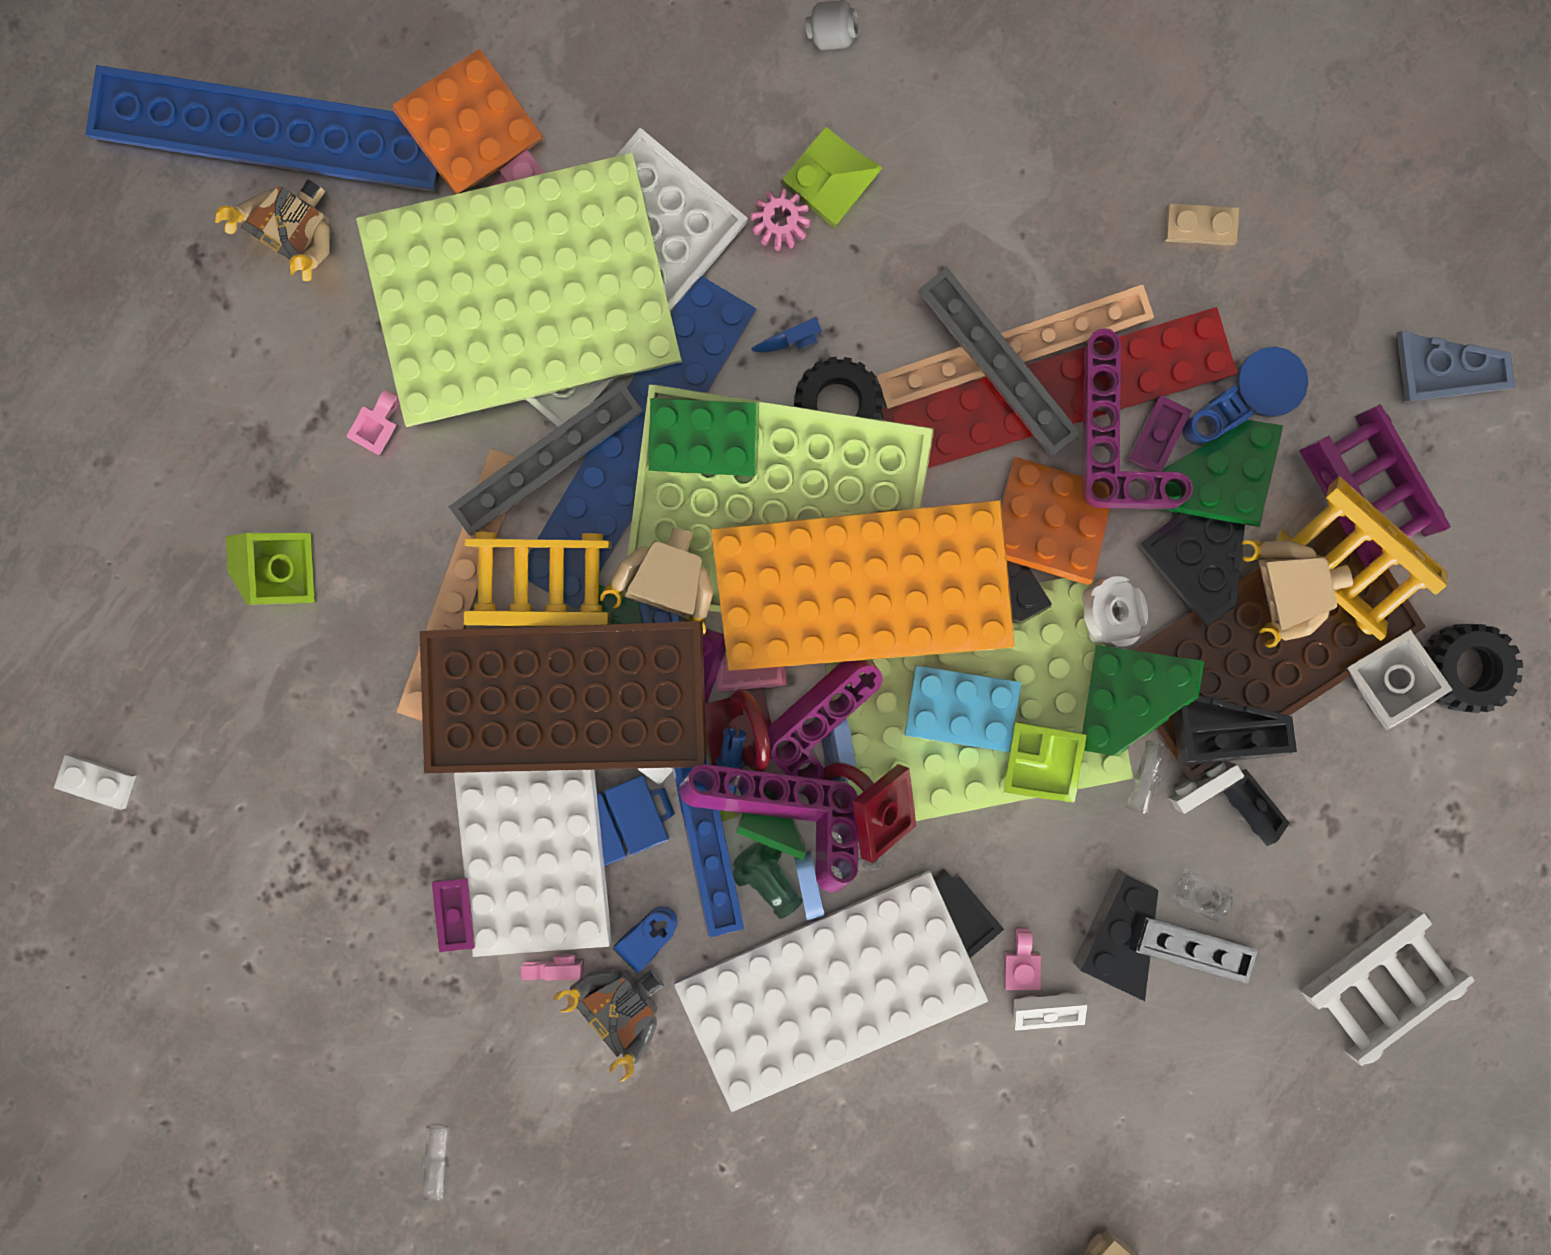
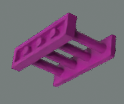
M1381 404L1356 415L1355 417L1361 427L1333 443L1328 435L1299 450L1325 497L1327 496L1329 485L1339 476L1364 497L1359 486L1386 470L1396 488L1371 504L1383 513L1403 500L1413 519L1399 527L1403 533L1410 538L1421 531L1423 536L1426 537L1451 527L1443 509L1438 505L1395 430L1391 418ZM1368 439L1378 458L1351 474L1341 455ZM1346 515L1344 517H1337L1347 536H1349L1356 529L1355 523ZM1373 539L1371 541L1365 540L1355 549L1365 567H1368L1383 553V548Z

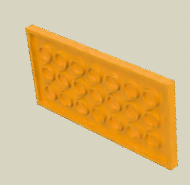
M1001 499L711 529L728 671L1015 647Z

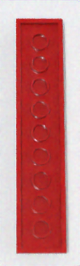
M1217 307L1119 336L1121 342L1120 410L1156 400L1159 395L1166 397L1237 374ZM1106 342L1093 344L1094 350L1099 355L1105 356L1111 353L1110 346ZM1085 347L1026 365L1073 424L1083 422ZM1104 376L1093 378V384L1098 390L1108 391L1110 389V382ZM987 377L890 409L886 407L881 410L883 420L934 428L928 469L1034 437ZM1096 411L1093 413V418L1107 415V413Z

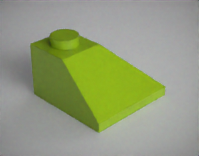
M243 533L225 536L227 571L246 605L315 602L311 533Z

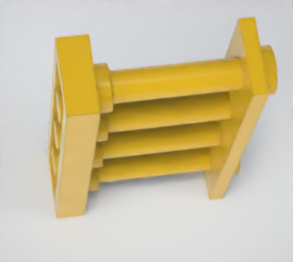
M1339 476L1329 485L1326 496L1328 506L1293 538L1285 530L1281 529L1277 533L1275 541H1292L1306 546L1338 516L1344 517L1346 515L1355 523L1356 529L1325 556L1329 569L1335 568L1365 540L1371 541L1373 539L1383 548V553L1353 579V586L1334 590L1337 603L1355 618L1358 627L1368 635H1375L1381 641L1387 634L1388 622L1384 618L1419 588L1425 589L1427 587L1435 595L1447 586L1448 571ZM1400 563L1410 572V577L1377 606L1371 608L1358 594L1392 564L1398 565Z
M475 532V539H465V546L478 547V604H474V611H464V625L577 626L611 624V612H602V605H599L600 549H612V542L603 541V534L584 533L582 534V540L497 539V533ZM493 547L514 548L513 604H510V611H496V604H492ZM528 548H550L549 604H545V611H531V604H528ZM564 548L585 549V605H581V612H567V605H563Z

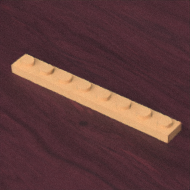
M1142 284L1002 332L1001 335L1021 360L1027 363L1086 343L1098 329L1106 328L1118 332L1150 321L1154 318L1144 285ZM961 346L876 375V380L881 386V395L885 407L890 409L986 376Z
M490 448L478 485L516 457ZM508 510L478 532H495L498 539ZM463 527L425 631L463 630L467 627V625H464V611L473 610L478 596V547L465 546V539H475V534L469 536ZM419 647L397 712L422 721Z

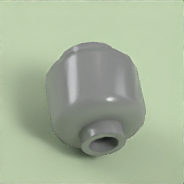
M845 0L819 2L813 7L812 15L806 17L808 39H813L820 50L848 48L852 44L853 38H858L859 19L857 10L851 8Z

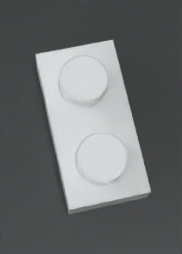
M73 754L64 755L54 788L122 810L127 806L136 775Z
M1217 762L1204 771L1206 775L1196 782L1191 779L1179 785L1175 789L1176 794L1170 797L1169 800L1177 811L1185 814L1245 776L1237 764Z
M1066 992L1057 996L1037 997L1031 995L1022 999H1014L1013 1022L1015 1030L1085 1025L1087 1010L1085 994Z

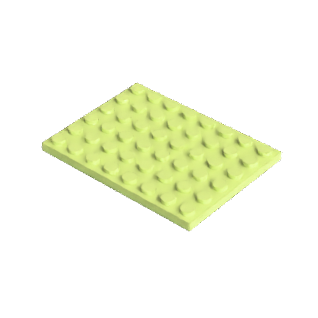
M633 153L356 218L404 424L407 427L682 363Z
M649 384L627 557L639 547H650L654 541L668 544L673 528H680L692 533L693 537L688 552L702 558L701 566L708 571L713 591L709 611L721 613L711 529L922 507L934 428ZM650 398L758 402L757 475L737 476L649 471Z
M1067 578L1040 582L1039 584L1051 601L1052 606L1021 625L1013 623L1014 648L872 659L882 674V684L870 698L846 718L850 728L856 767L868 775L874 783L897 764L910 768L916 821L1036 798L1003 792L1010 752L904 735L915 665L1021 682L1015 722L1082 733L1096 645L1105 646L1101 643L1096 644L1092 642L1089 638L1088 628L1084 619L1082 595L1086 589L1093 586L1095 580L1090 585ZM841 662L825 663L826 673L831 672ZM841 693L832 696V701L838 699ZM1128 749L1119 756L1084 751L1077 789L1133 779ZM848 780V784L855 789L859 796L863 791L854 782Z

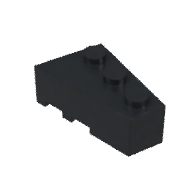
M1199 696L1189 705L1183 706L1173 714L1179 765L1282 757L1297 753L1292 716L1250 706H1240L1224 702L1225 700Z
M1118 869L1073 962L1077 968L1085 974L1145 1001L1151 956L1130 950L1129 947L1139 914L1155 919L1159 890L1151 884Z

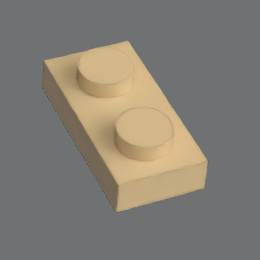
M1169 203L1166 207L1164 241L1234 246L1238 243L1240 208Z

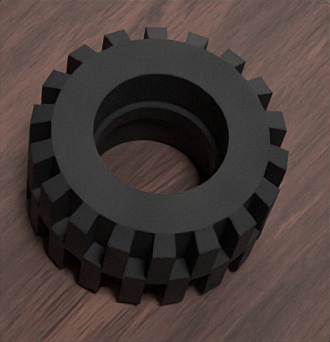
M837 356L829 357L828 361L822 362L820 360L814 363V367L808 368L803 373V377L796 387L794 406L818 410L817 398L820 392L829 385L841 384L852 389L858 397L859 408L855 416L879 420L883 408L882 389L875 380V374L872 371L868 372L865 369L866 365L860 361L857 364L852 362V358L844 357V360L837 359Z
M1455 624L1453 627L1440 629L1441 635H1432L1428 639L1432 645L1430 647L1423 646V648L1453 689L1435 701L1440 706H1448L1447 709L1470 713L1490 712L1495 710L1494 706L1502 707L1508 703L1505 696L1513 697L1518 691L1513 686L1515 683H1521L1523 675H1517L1518 668H1523V660L1516 659L1515 655L1520 653L1516 645H1509L1512 638L1507 634H1499L1500 629L1494 626H1486V624ZM1473 648L1482 660L1483 670L1478 682L1472 687L1467 688L1458 677L1457 664L1463 652Z

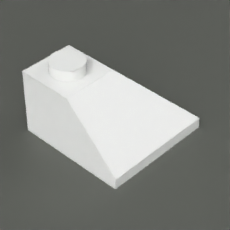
M1411 630L1347 668L1364 699L1386 731L1453 690Z

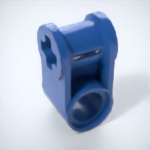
M1236 384L1210 400L1209 404L1188 417L1183 428V435L1189 443L1202 445L1212 441L1255 414L1252 409H1247L1237 394L1238 387ZM1198 419H1202L1208 424L1209 432L1207 436L1202 435L1198 431Z
M659 906L654 908L636 926H633L612 949L636 973H639L673 936L678 923L677 915L669 907ZM665 920L667 922L665 929L660 928L657 931L653 927L656 922Z

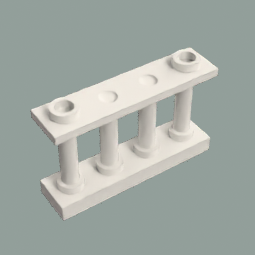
M1412 907L1300 990L1306 1000L1319 1010L1322 1007L1330 1009L1355 1043L1346 1053L1361 1066L1378 1060L1383 1055L1384 1049L1449 1000H1456L1462 997L1467 992V987L1475 982L1471 975L1457 968L1452 972L1448 969L1424 937L1425 930L1433 924L1423 912ZM1406 944H1412L1440 980L1425 993H1422L1396 958L1397 951ZM1378 965H1384L1411 1000V1003L1397 1014H1394L1368 979L1369 972ZM1350 986L1358 988L1383 1021V1024L1369 1035L1365 1034L1340 1000V994Z

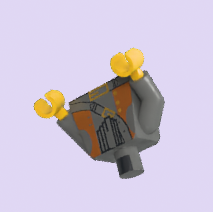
M615 969L593 971L571 985L570 990L555 993L553 1000H559L566 996L568 1005L560 1010V1012H570L577 1008L617 1057L622 1054V1058L610 1064L609 1072L611 1073L618 1064H621L625 1068V1075L620 1081H624L633 1074V1064L639 1061L651 1044L657 1026L655 1014L658 1008L651 999V996L664 987V984L653 970L647 972L638 981L628 970L620 973Z

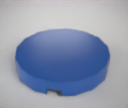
M1276 346L1261 348L1246 357L1238 368L1237 394L1248 410L1252 409L1255 415L1263 417L1283 416L1297 408L1306 396L1309 384L1307 369L1301 359L1290 350Z

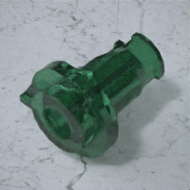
M757 842L745 849L733 862L735 868L733 871L734 882L737 886L750 884L772 906L774 914L779 919H783L793 913L802 904L803 900L801 897L798 898L797 893H794L791 884L780 871L781 867L777 862L782 855V851Z

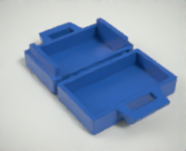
M644 774L604 791L605 794L602 791L597 793L604 866L626 858L628 851L630 855H633L669 840L670 836L664 822L675 814L665 788L650 790ZM660 795L667 812L666 814H660L653 796Z

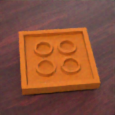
M481 49L473 52L392 105V110L454 195L468 191L507 165L525 150H530L543 140L542 134Z
M1015 456L1011 462L1001 501L1007 561L1090 585L1094 581L1110 508H1096L1086 503L1082 493V476ZM1099 481L1092 484V492L1095 496L1102 499L1109 496L1110 491L1107 484Z

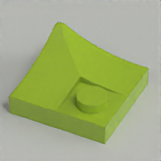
M825 127L782 178L780 183L793 194L797 193L804 204L834 228L883 167L864 156L833 133L828 127Z
M1016 721L1003 792L1042 799L1075 802L1087 734Z

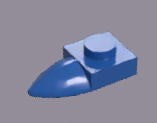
M815 317L774 335L751 349L753 352H772L785 348L790 350L797 347L798 351H802L818 343L816 338L821 336L822 330Z

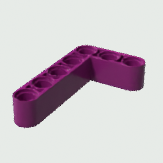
M1098 329L1091 335L1084 349L1083 498L1087 504L1096 508H1177L1192 495V482L1185 474L1179 472L1120 471L1121 342L1117 333L1111 329ZM1097 341H1104L1110 346L1111 353L1105 356L1099 355L1094 350L1093 344ZM1104 376L1110 382V389L1108 391L1098 390L1093 384V378ZM1096 411L1107 413L1110 417V425L1101 427L1095 424L1093 413ZM1096 446L1105 447L1110 454L1109 461L1102 463L1095 460L1092 454L1093 448ZM1101 481L1107 484L1110 491L1107 498L1102 499L1094 495L1092 492V484L1094 482ZM1130 482H1139L1144 486V498L1137 499L1130 495L1128 490ZM1173 482L1179 485L1181 488V497L1179 499H1171L1165 493L1166 483Z
M706 764L694 767L680 784L679 792L682 800L693 807L816 822L815 876L818 885L824 891L830 893L838 892L857 876L858 833L853 800L858 795L851 785L844 782ZM693 780L702 782L706 787V791L698 790L694 786ZM728 785L736 786L741 796L734 795ZM763 789L770 790L775 800L767 798ZM798 793L806 796L809 805L800 801ZM832 797L840 801L842 809L834 805ZM832 831L840 835L842 843L834 840ZM831 866H835L840 870L842 879L833 874Z

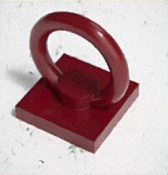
M738 689L732 693L731 697L705 703L706 746L710 765L717 766L716 759L721 755L723 731L726 728H737L736 736H738L740 729L746 732L741 758L744 762V767L747 766L752 771H765L769 766L770 759H772L767 730L772 723L763 689L750 692Z
M836 762L824 768L822 780L833 781L835 777H844L854 782L863 791L853 800L861 859L870 863L875 862L917 826L910 768L897 764L875 783L863 771L851 764ZM832 797L834 805L841 809L836 799Z

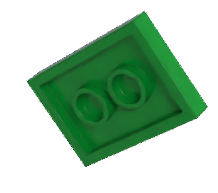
M650 398L649 471L756 476L759 403Z

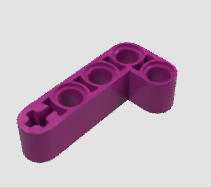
M872 659L841 662L767 728L771 757L787 775L823 779L824 768L812 748L880 688L883 681L882 674ZM841 693L838 699L830 701L832 696ZM815 717L809 724H803L808 718ZM788 741L785 746L777 748L779 743ZM810 763L808 767L799 769L802 765Z

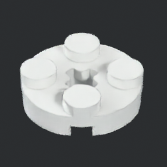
M1123 576L1103 578L1083 592L1084 619L1088 628L1089 638L1092 642L1115 648L1131 645L1140 638L1137 635L1141 627L1147 624L1148 607L1143 592L1139 587L1133 588L1127 582L1129 581L1128 578ZM1113 607L1119 608L1120 614L1116 615V618H1114L1112 613Z

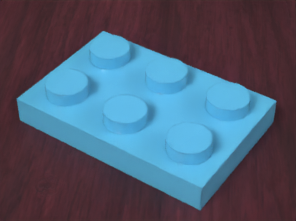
M915 665L904 735L1010 752L1021 682Z

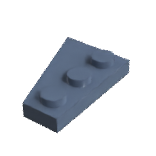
M1407 331L1397 332L1405 402L1515 388L1511 352L1471 344L1463 345L1436 337L1418 336Z

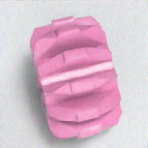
M784 188L780 190V198L776 199L774 193L768 191L766 192L768 203L758 199L755 202V206L760 212L751 213V221L758 223L752 229L753 234H764L761 239L763 246L768 245L773 239L775 240L774 249L776 251H780L781 241H786L789 249L795 247L792 236L799 240H804L806 237V233L801 228L810 227V219L803 217L809 208L806 204L797 206L800 200V196L797 193L788 200L786 199L787 191ZM776 214H782V218L785 215L788 216L785 226H779V222L776 225L773 224Z

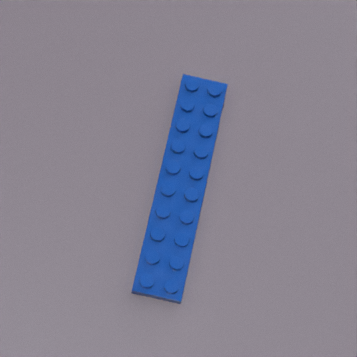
M96 65L85 134L91 139L437 192L439 173L394 111Z
M700 276L678 302L671 314L682 363L635 374L627 389L644 412L589 451L537 540H582V534L584 533L603 534V541H611L612 549H600L599 574L601 573L632 521L649 384L708 393L756 313L755 307L705 277ZM532 548L528 554V581L549 593L550 548ZM564 548L563 602L579 610L585 599V549Z

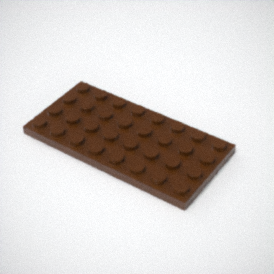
M1336 518L1306 546L1313 548L1316 555L1325 557L1348 536L1338 518ZM1356 550L1335 567L1347 565L1350 568L1353 579L1366 568ZM1260 566L1239 578L1236 607L1208 628L1190 610L1130 650L1204 661L1199 696L1211 699L1216 698L1240 706H1250L1290 716L1350 677L1351 674L1347 669L1349 666L1407 631L1411 630L1415 635L1426 626L1410 601L1406 599L1384 618L1388 622L1387 634L1380 641L1375 635H1368L1363 632L1356 624L1355 618L1337 603V607L1329 611L1328 618L1311 635L1287 641L1281 639L1276 646L1268 648L1264 644L1270 639H1275V636L1269 631L1259 633L1267 623L1272 622ZM1386 569L1363 589L1358 596L1371 608H1374L1397 589L1399 584L1390 570ZM1173 714L1167 721L1154 729L1186 779H1193L1217 763L1179 765Z
M702 621L420 631L424 773L689 768L703 764L707 765Z

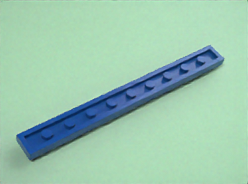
M637 601L642 623L680 622L678 615ZM707 754V765H710ZM694 767L672 768L707 935L711 938L743 930L744 924L720 811L693 807L686 804L680 796L679 788L682 781ZM693 780V784L698 790L706 791V787L702 782Z

